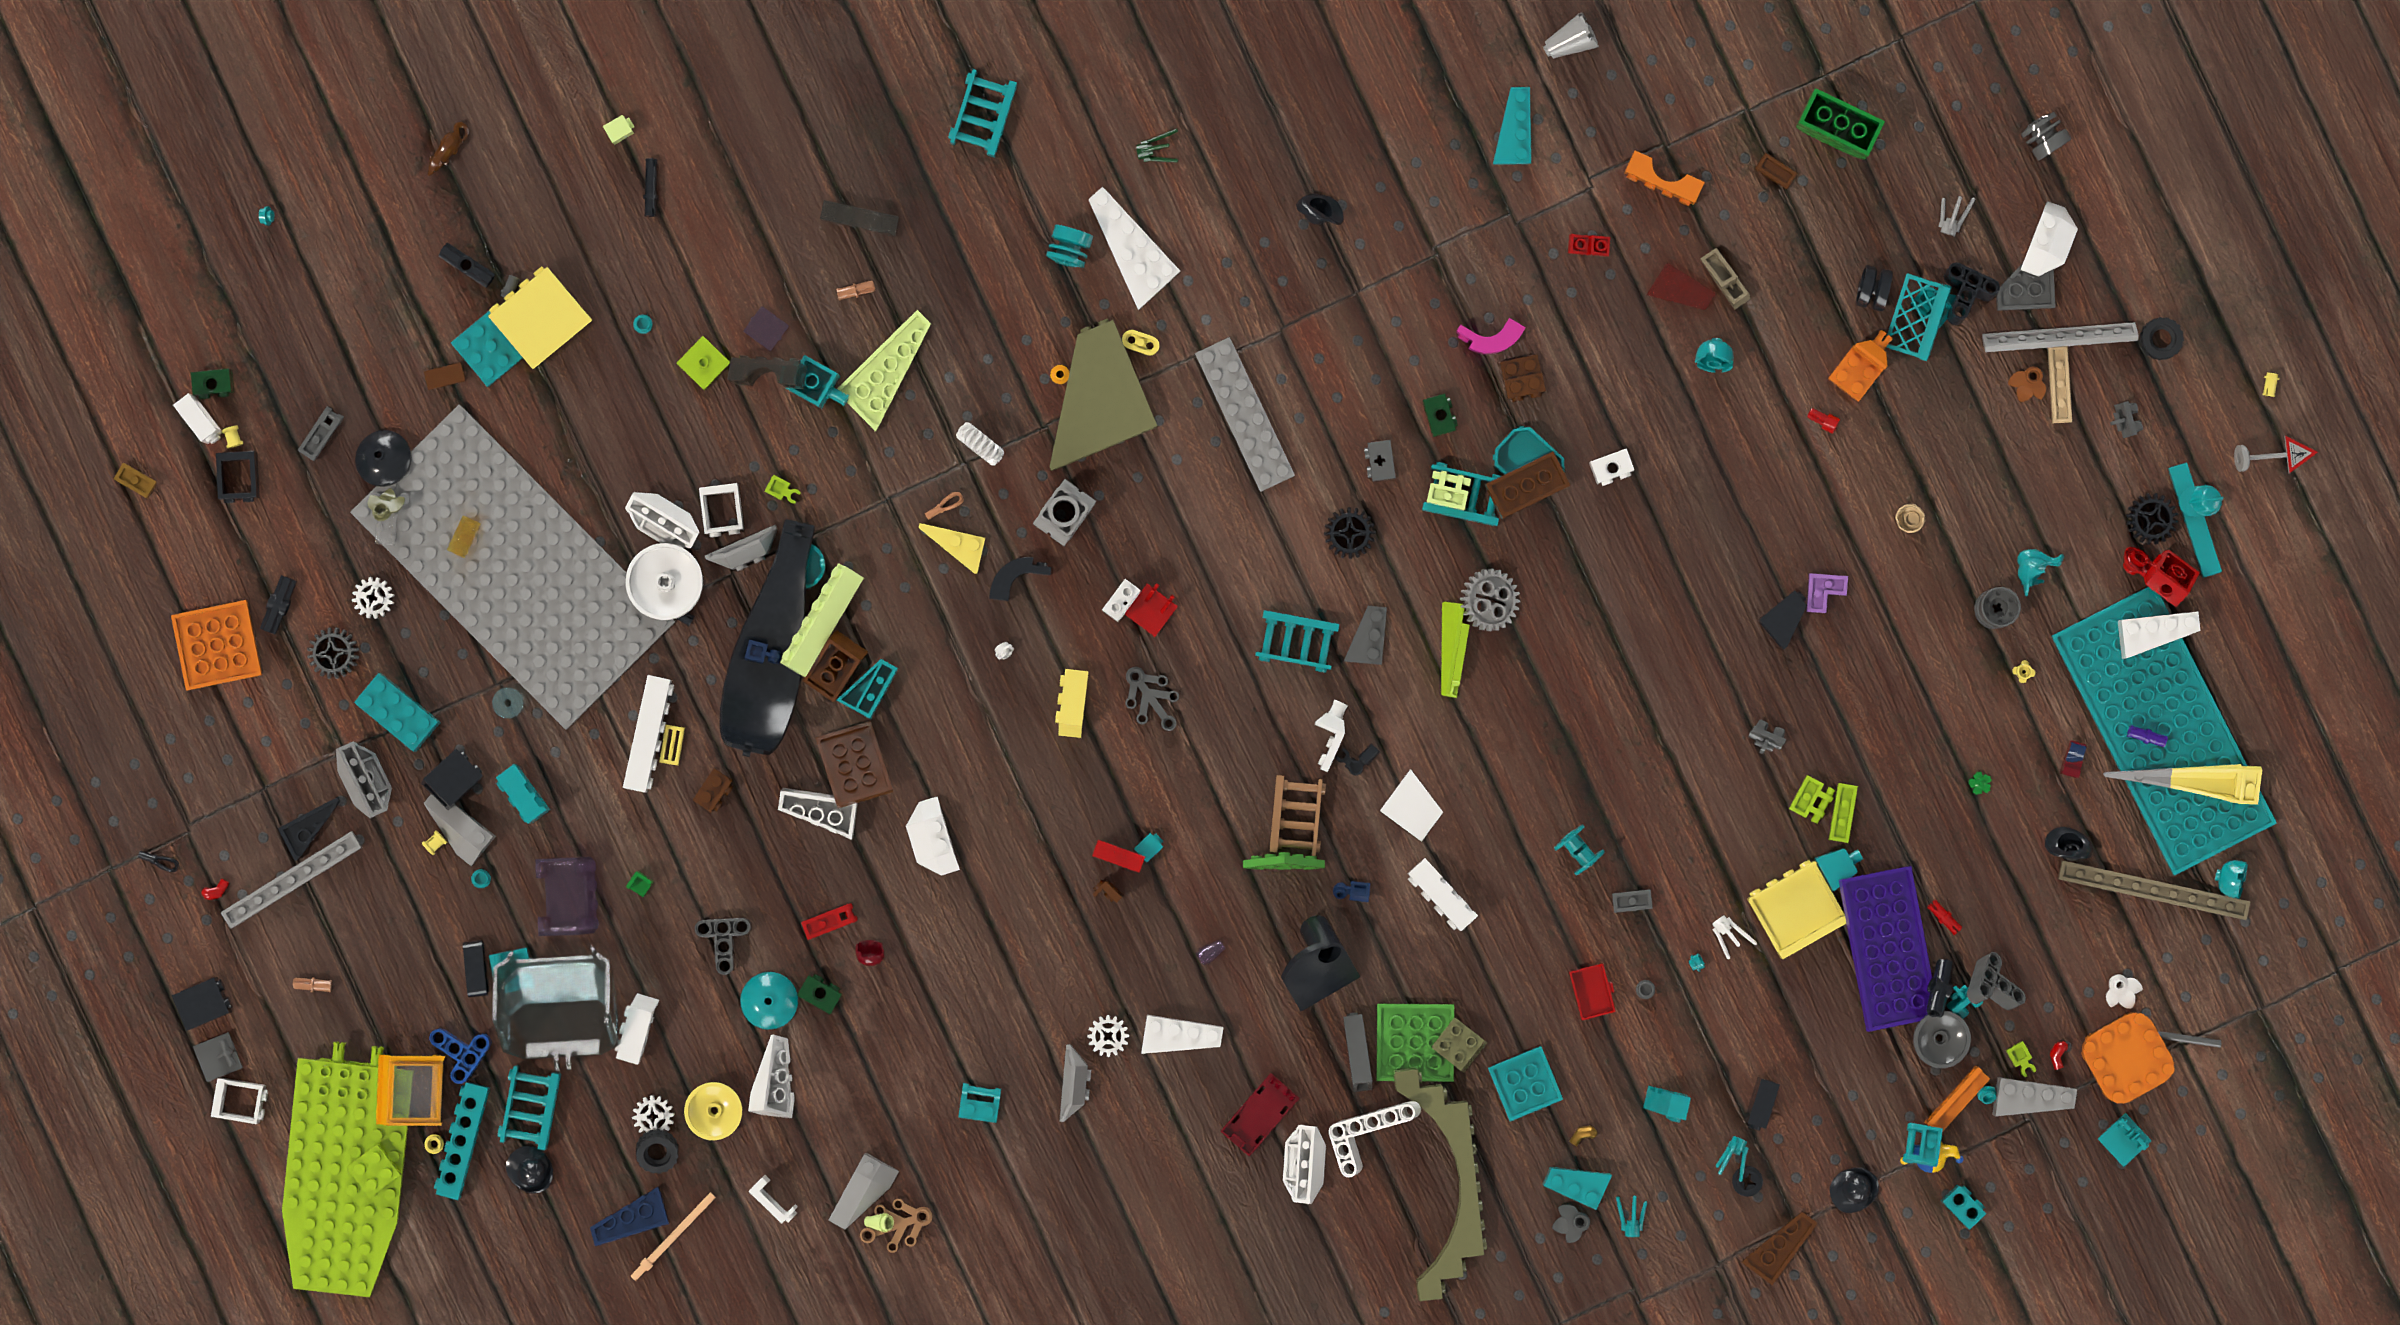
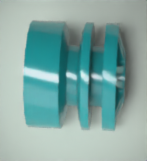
M1055 225L1052 238L1059 241V244H1049V248L1056 250V253L1047 251L1046 257L1064 266L1084 268L1085 262L1078 260V257L1087 259V255L1080 250L1081 248L1090 249L1093 236L1077 229Z

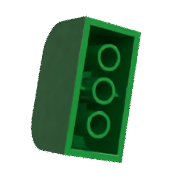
M1815 88L1797 122L1796 128L1844 153L1859 159H1866L1885 121Z

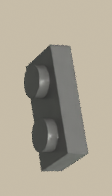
M1650 889L1612 893L1614 913L1653 909Z

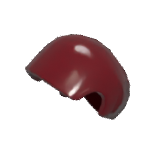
M864 940L856 944V958L862 965L875 966L884 959L885 950L881 942Z

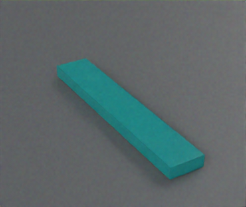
M2187 462L2168 468L2178 503L2181 493L2186 488L2194 487ZM2181 510L2202 578L2222 572L2205 517H2190Z

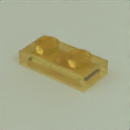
M463 515L447 550L466 558L481 523Z

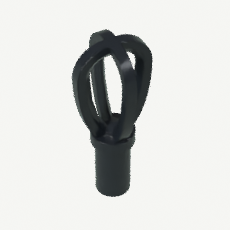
M143 851L139 852L138 858L149 861L167 872H176L178 870L179 862L176 859L152 855ZM157 860L173 862L175 867L170 869L160 864Z

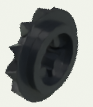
M1745 1166L1743 1178H1747L1749 1173H1751L1750 1180L1755 1185L1748 1184L1745 1187L1744 1182L1739 1181L1740 1168L1736 1170L1732 1178V1185L1735 1191L1745 1197L1756 1195L1763 1185L1761 1173L1752 1166Z

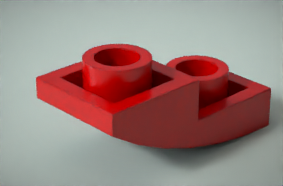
M1569 235L1568 254L1609 256L1610 237Z

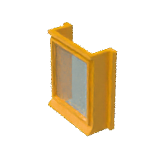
M379 1055L376 1124L387 1126H442V1076L445 1056Z

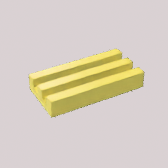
M665 725L660 763L679 766L685 728ZM669 729H672L668 760H665ZM678 730L680 731L677 752L675 761H672L676 733Z

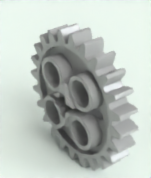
M1483 569L1481 573L1475 572V577H1469L1471 583H1464L1467 590H1461L1465 594V597L1460 598V600L1465 601V604L1460 606L1461 608H1466L1463 615H1469L1467 621H1474L1473 627L1479 626V630H1485L1486 628V631H1492V629L1499 630V627L1505 628V623H1512L1510 617H1516L1513 611L1519 610L1515 606V603L1520 602L1515 597L1520 593L1514 592L1517 585H1511L1513 579H1506L1508 574H1501V570L1494 571V569H1488L1487 571ZM1483 584L1486 585L1485 592L1482 589ZM1500 590L1503 591V596H1502V598H1500V596H1499V591H1500ZM1476 594L1482 597H1489V599L1494 601L1503 602L1505 605L1503 606L1499 603H1491L1490 600L1476 597ZM1478 602L1481 603L1480 611L1477 609ZM1495 608L1498 610L1497 616L1494 615Z

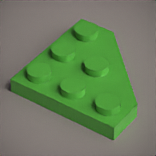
M1283 852L1278 853V856L1275 854H1265V858H1262V856H1251L1250 860H1243V868L1256 870H1312L1325 868V860H1318L1317 856H1305L1303 858V854H1293L1290 856V853Z

